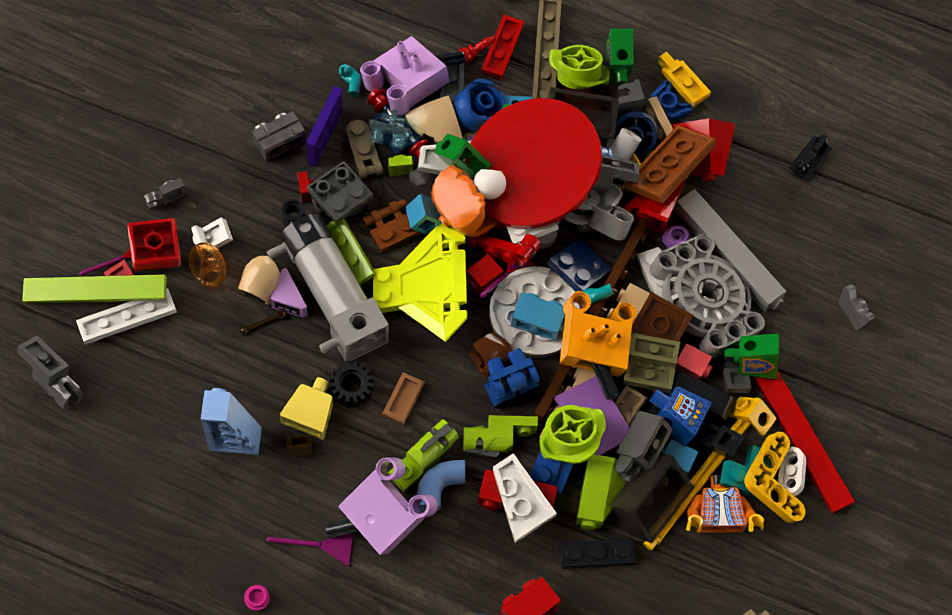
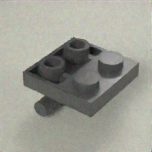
M345 161L307 186V191L314 198L312 199L314 206H321L335 224L373 198L371 191Z

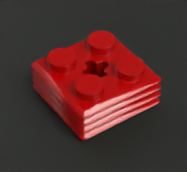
M174 218L127 224L132 265L135 272L178 267L181 265ZM156 242L157 247H152L151 243Z

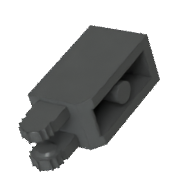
M639 411L632 421L616 452L620 457L614 467V470L622 476L621 478L626 483L633 482L641 469L648 470L654 466L673 431L663 417Z

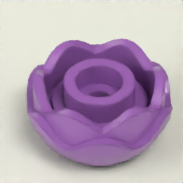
M681 225L668 227L662 236V242L667 249L691 239L690 232Z

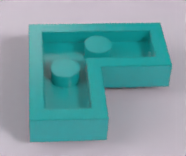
M754 445L748 447L745 466L731 460L724 461L719 484L727 488H738L740 493L759 500L746 488L744 478L760 448ZM764 456V465L767 468H771V460L769 457Z

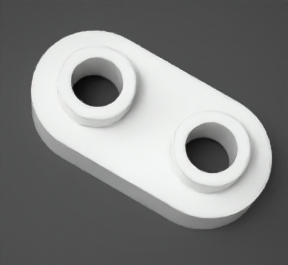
M789 448L779 467L778 483L794 496L802 492L805 484L806 456L799 448ZM797 458V463L792 465V460ZM792 482H796L793 488L789 487Z

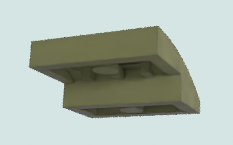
M633 333L629 349L628 368L625 371L623 384L651 390L658 389L661 392L671 393L680 342Z

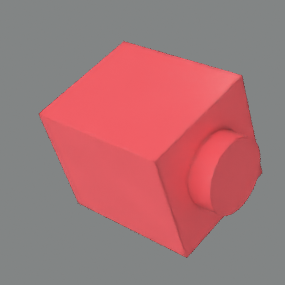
M686 343L677 359L675 370L698 380L702 377L706 379L712 369V366L709 365L712 356Z

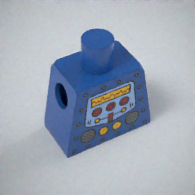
M675 387L668 396L657 389L649 402L660 408L657 416L663 417L673 429L670 435L684 447L696 435L711 405L710 401L681 387Z

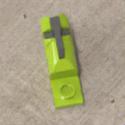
M489 415L488 428H484V425L464 427L463 452L496 459L500 453L512 451L513 433H517L519 436L536 434L538 417Z
M442 419L406 452V457L402 459L405 464V473L400 479L393 480L404 493L423 477L427 470L435 466L440 461L441 455L459 438L454 428L451 429L448 426V422ZM394 467L388 472L390 475L393 474Z

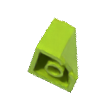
M594 454L587 460L576 524L581 525V528L587 530L600 529L632 483H626L621 478L622 476L614 470L617 459Z

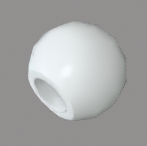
M481 169L475 175L474 185L477 186L478 193H482L485 196V199L492 200L504 193L506 177L502 171Z

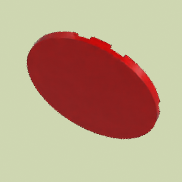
M535 98L509 105L489 118L470 143L491 163L488 170L502 171L506 177L504 193L496 199L484 200L486 203L484 208L485 215L491 220L493 219L511 228L534 229L562 220V217L573 210H577L585 202L594 184L597 183L601 172L603 155L597 131L585 114L576 107L560 100ZM465 158V162L468 163L467 165L470 164V159Z

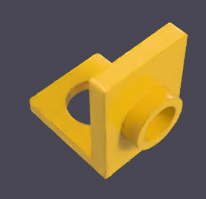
M739 397L729 414L730 418L749 420L761 436L767 433L776 420V417L763 400L756 398ZM764 412L767 416V421L764 426H760L758 418Z

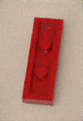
M503 14L494 36L495 40L492 42L481 68L482 74L500 80L503 79L524 27L523 20Z

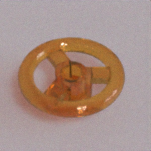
M206 242L193 246L188 257L191 275L198 284L205 288L218 287L226 276V264L221 252L215 246ZM205 250L210 251L212 254L207 255ZM197 253L201 259V269L199 272L195 264ZM207 273H219L214 281H207L204 278Z

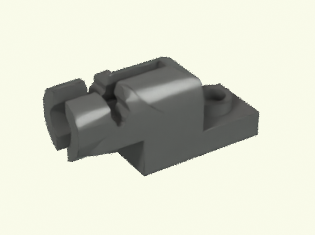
M603 155L600 176L592 190L609 192L614 177L624 182H637L640 175L638 163Z
M35 336L18 346L17 353L33 367L32 378L52 399L54 398L55 402L63 410H69V400L75 406L80 403L83 393L79 386L68 376L69 365L41 338Z

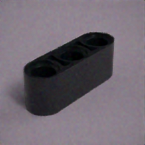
M675 370L671 392L675 387H681L710 401L711 405L705 417L718 423H725L735 403V399L717 388Z

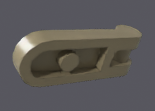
M362 120L351 121L347 125L346 133L360 180L366 179L369 175L376 174V176L382 175V165L367 123ZM372 162V165L365 167L364 164Z

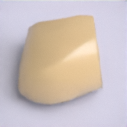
M269 256L253 258L245 266L238 291L242 294L248 292L264 300L265 304L270 305L271 296L277 288L280 276L275 261Z

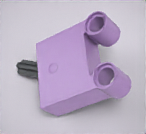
M382 458L376 464V469L338 506L349 519L327 524L325 532L328 538L360 532L379 555L389 554L424 518L435 514L438 507L437 501L432 495L425 494L412 497L408 503L389 481L400 479L404 475L405 464L399 458ZM390 462L394 466L392 475L387 472V466ZM422 499L427 504L424 513L419 508V503Z

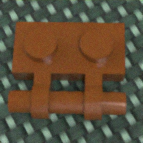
M405 199L398 202L392 201L388 203L387 207L379 211L373 210L369 213L370 215L362 218L366 227L373 223L376 226L375 229L370 231V236L380 253L422 234L410 229L407 213L402 215L400 211L407 206ZM393 215L394 220L383 223L382 219Z

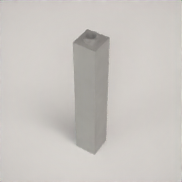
M693 189L677 201L674 212L695 236L704 234L713 239L715 247L711 254L731 264L748 284L751 299L764 313L769 309H777L784 302L783 297L786 290L702 196Z

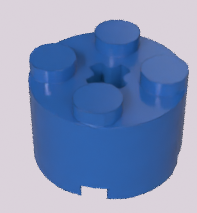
M476 79L454 97L453 108L459 127L478 132L482 125L500 111L504 103L506 104L502 91L498 92L493 82L487 79Z

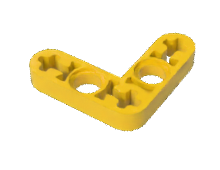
M776 432L765 439L745 475L744 483L754 496L787 523H794L804 518L805 507L800 500L774 479L790 448L789 437L783 432ZM776 439L779 441V442H778L779 448H777V449H775L776 446H777V441H776ZM764 456L769 457L771 460V468H767L764 465ZM772 490H775L779 495L777 503L771 498Z

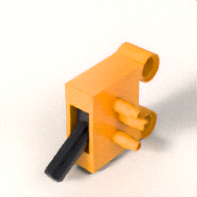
M574 292L563 306L565 323L560 364L594 371L605 398L613 400L619 396V392L612 376L620 377L628 368L632 321L636 318V309L631 303L622 302L610 313L608 319L585 314L590 308L591 299L585 292ZM573 302L577 303L581 309L576 308ZM619 313L623 314L626 320L621 318Z

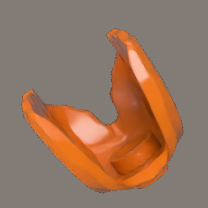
M450 165L440 172L439 176L435 178V183L432 185V201L441 214L439 220L447 228L452 226L462 235L468 237L481 236L495 227L498 222L493 219L491 220L485 215V196L482 193H478L477 186L474 185L473 180H470L466 175H462V169L457 168L455 165Z

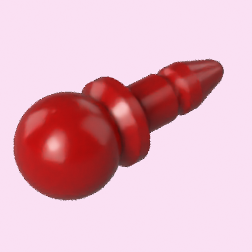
M495 37L484 38L475 44L474 47L470 43L468 47L459 49L458 52L463 51L465 53L466 62L464 65L472 63L474 57L478 58L477 53L484 50L485 47H489L495 40Z

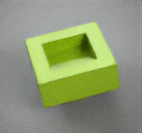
M397 155L393 158H388L389 177L412 174V156Z

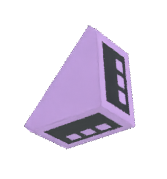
M284 268L280 273L277 288L271 296V306L273 309L285 310L286 313L305 318L308 316L307 306L287 268Z

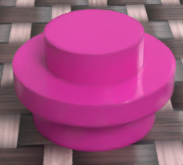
M260 585L251 586L244 595L246 606L253 611L264 609L270 600L269 592Z

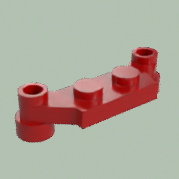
M488 232L477 237L465 236L466 245L471 248L477 246L486 255L489 254L493 260L499 259L510 265L516 264L523 267L528 262L532 253H536L541 246L539 239L531 234H526L520 241V245L487 236Z

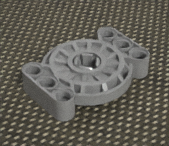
M701 234L661 251L652 262L650 273L654 278L664 280L662 295L665 300L693 314L685 331L697 337H702L699 350L715 358L724 354L725 348H736L739 346L741 336L758 335L764 328L765 321L759 313L750 311L751 295L748 284L728 261L711 255L715 247L714 241L708 235ZM701 293L707 294L710 297V299L706 296L701 298Z

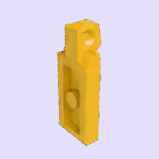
M667 51L659 56L657 63L661 66V72L664 77L672 83L673 87L693 108L710 96L711 91L683 60H674Z

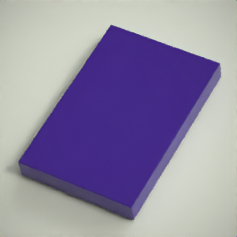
M333 87L307 139L306 146L309 165L317 166L343 112L342 89L339 87Z

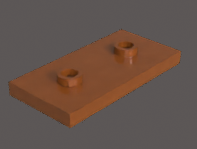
M677 125L641 163L638 181L624 182V188L663 203L716 146V140Z

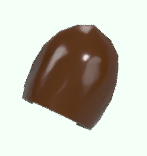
M491 332L473 344L475 349L468 353L483 378L488 380L490 374L487 362L500 357L504 368L511 366L512 364L507 354L515 349L501 335Z

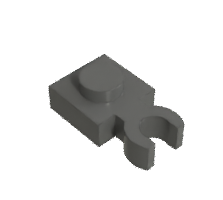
M181 178L165 182L159 187V191L147 193L144 197L149 210L163 202L166 205L186 196L184 184Z
M724 362L726 368L723 371L726 393H750V377L739 374V363Z

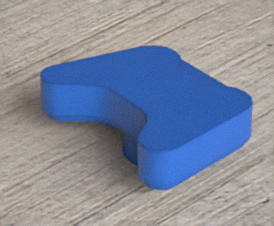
M666 80L651 94L650 98L657 96L669 122H674L691 114L693 106L689 103H680L676 95L671 92L672 83Z

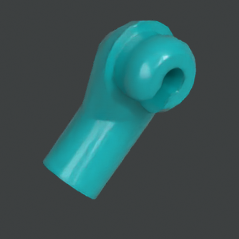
M343 64L339 68V74L349 84L348 94L357 97L360 93L361 76L353 67Z
M610 284L600 288H586L583 291L590 297L591 304L614 295Z

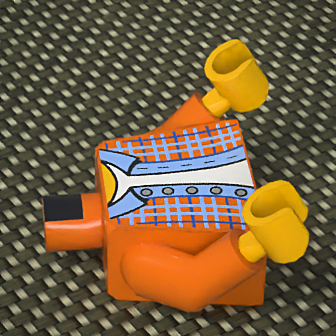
M721 475L711 476V488H703L702 492L694 497L687 509V531H690V527H696V533L743 532L747 527V523L750 532L754 531V526H759L761 530L764 528V518L756 514L744 495L739 494L738 488H726L719 484Z

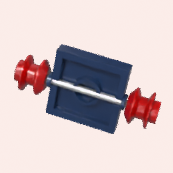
M375 89L369 95L368 105H375L374 112L380 114L369 120L370 127L394 156L401 155L411 149L410 155H417L416 163L418 164L420 149L422 146L429 144L428 140H424L429 136L424 134L421 137L408 124L405 114H393L390 110L388 98L385 97L387 91L385 89Z

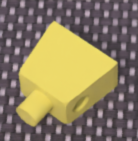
M317 377L313 387L301 384L281 411V423L324 440L333 407V396L326 393L330 383L323 378Z

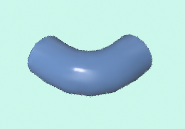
M465 460L441 462L427 470L418 484L416 495H432L437 501V511L440 510L442 490L450 485L466 484ZM422 499L419 503V508L422 512H425L427 504Z

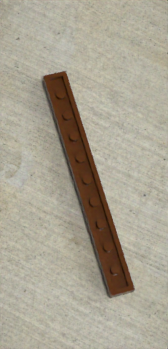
M640 218L604 286L610 284L614 295L595 302L589 315L603 318L608 309L604 306L607 299L612 301L618 290L614 287L617 280L622 282L628 269L624 268L627 262H633L638 253L635 250L637 243L642 245L649 233L645 231L648 222ZM560 365L533 417H538V424L541 423L543 417L548 419L555 407L551 405L552 400L563 392L565 388L562 385L564 378L570 379L576 367Z

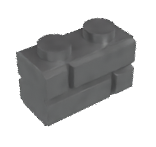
M293 111L288 114L281 113L277 115L274 121L270 123H260L252 131L253 141L265 161L306 142V132Z

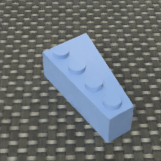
M214 388L211 391L205 390L201 422L209 451L258 455L262 427L230 392L220 388Z

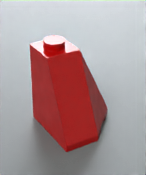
M708 118L671 125L673 129L679 125L716 140V146L691 172L692 176L701 177V181H714L715 177L724 176L735 123Z
M686 178L663 203L637 194L623 209L633 215L634 223H638L641 218L648 222L647 228L664 234L685 185Z

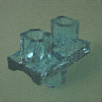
M396 109L392 110L391 115L382 114L381 120L388 121L389 124L370 119V141L383 144L385 133L393 135L391 146L404 149L408 138L411 139L412 132L409 128L395 125L396 123L401 125L405 123V118L397 117L398 110Z

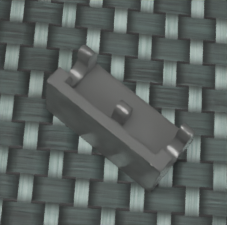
M639 79L618 87V91L628 90V95L620 97L618 99L619 104L613 107V111H617L613 119L614 124L621 116L628 112L642 111L645 98Z

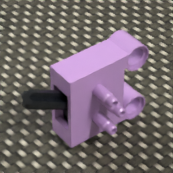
M411 36L403 42H398L397 46L375 60L364 63L360 71L364 87L368 91L381 89L386 80L391 85L387 90L391 112L395 115H404L412 106L450 82L447 66L465 63L466 58L463 51L434 56Z

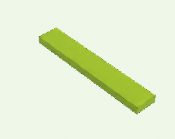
M165 275L24 278L22 301L24 303L166 300L167 277Z

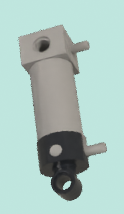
M290 199L284 202L281 207L283 225L286 228L280 235L283 244L268 250L267 255L273 259L287 252L291 261L297 265L330 324L332 339L319 345L321 352L326 353L337 347L345 362L349 360L351 362L389 343V324L374 298H366L335 244V240L321 215H305L304 205L297 199ZM293 212L299 214L296 217L288 216L290 213Z

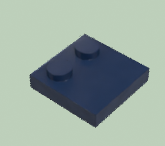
M580 239L550 258L547 263L575 292H583L586 288L594 287L609 276L612 271Z

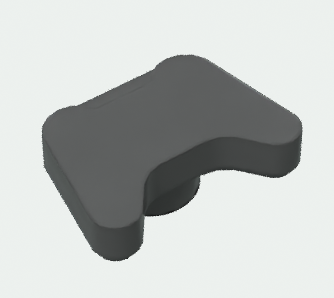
M852 284L845 286L839 299V306L845 312L853 327L859 330L871 323L875 316L869 312L867 303L862 298H857L855 286Z

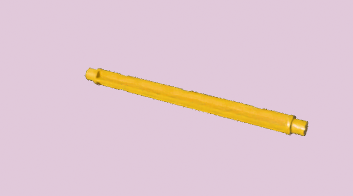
M738 419L731 427V430L743 435L751 423L749 420ZM714 452L710 454L648 534V538L643 543L647 549L652 551L657 544L661 543L662 539L726 456Z

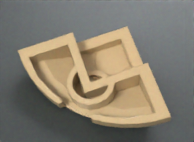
M449 95L423 104L405 114L410 127L421 137L426 134L429 137H433L435 143L442 141L447 134L463 139Z

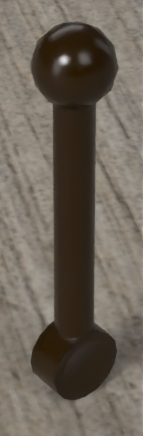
M279 310L272 317L248 327L242 326L240 333L247 335L250 330L274 320H284L287 317V313L285 310Z

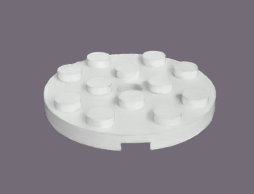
M526 267L510 273L498 284L491 297L489 317L493 331L505 338L515 350L520 348L526 357L543 358L560 353L565 317L555 342L512 327V316L521 292L526 294L533 293L538 295L540 299L557 301L564 306L565 302L575 291L555 272L546 267ZM573 302L576 308L581 309L577 303Z

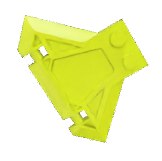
M442 223L436 226L400 265L374 269L377 275L373 277V298L380 311L386 313L401 310L446 342L467 320V310H460V305L467 303L466 251L458 249V245L465 243V235L460 234L452 226L447 228Z

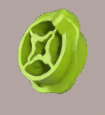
M572 45L561 50L552 49L549 53V63L551 67L557 70L558 81L568 88L584 90L597 85H608L610 82V71L602 64L603 57L601 53L592 47Z
M565 405L557 408L548 417L544 432L540 437L542 456L545 459L568 463H582L589 460L597 452L602 435L605 432L606 422L603 411L598 408L592 409L576 405Z

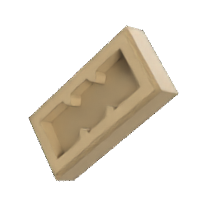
M626 385L615 401V405L629 426L647 400V397Z

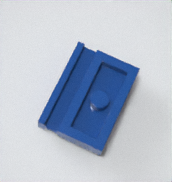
M540 450L530 477L533 481L557 486L558 492L562 493L574 463L545 459Z

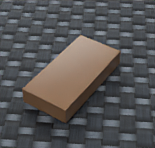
M403 372L382 416L404 426L425 382Z

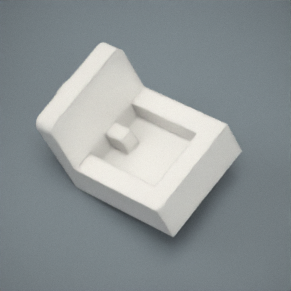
M219 218L203 228L196 225L191 228L194 235L192 237L194 244L209 253L233 240L227 221L223 218Z

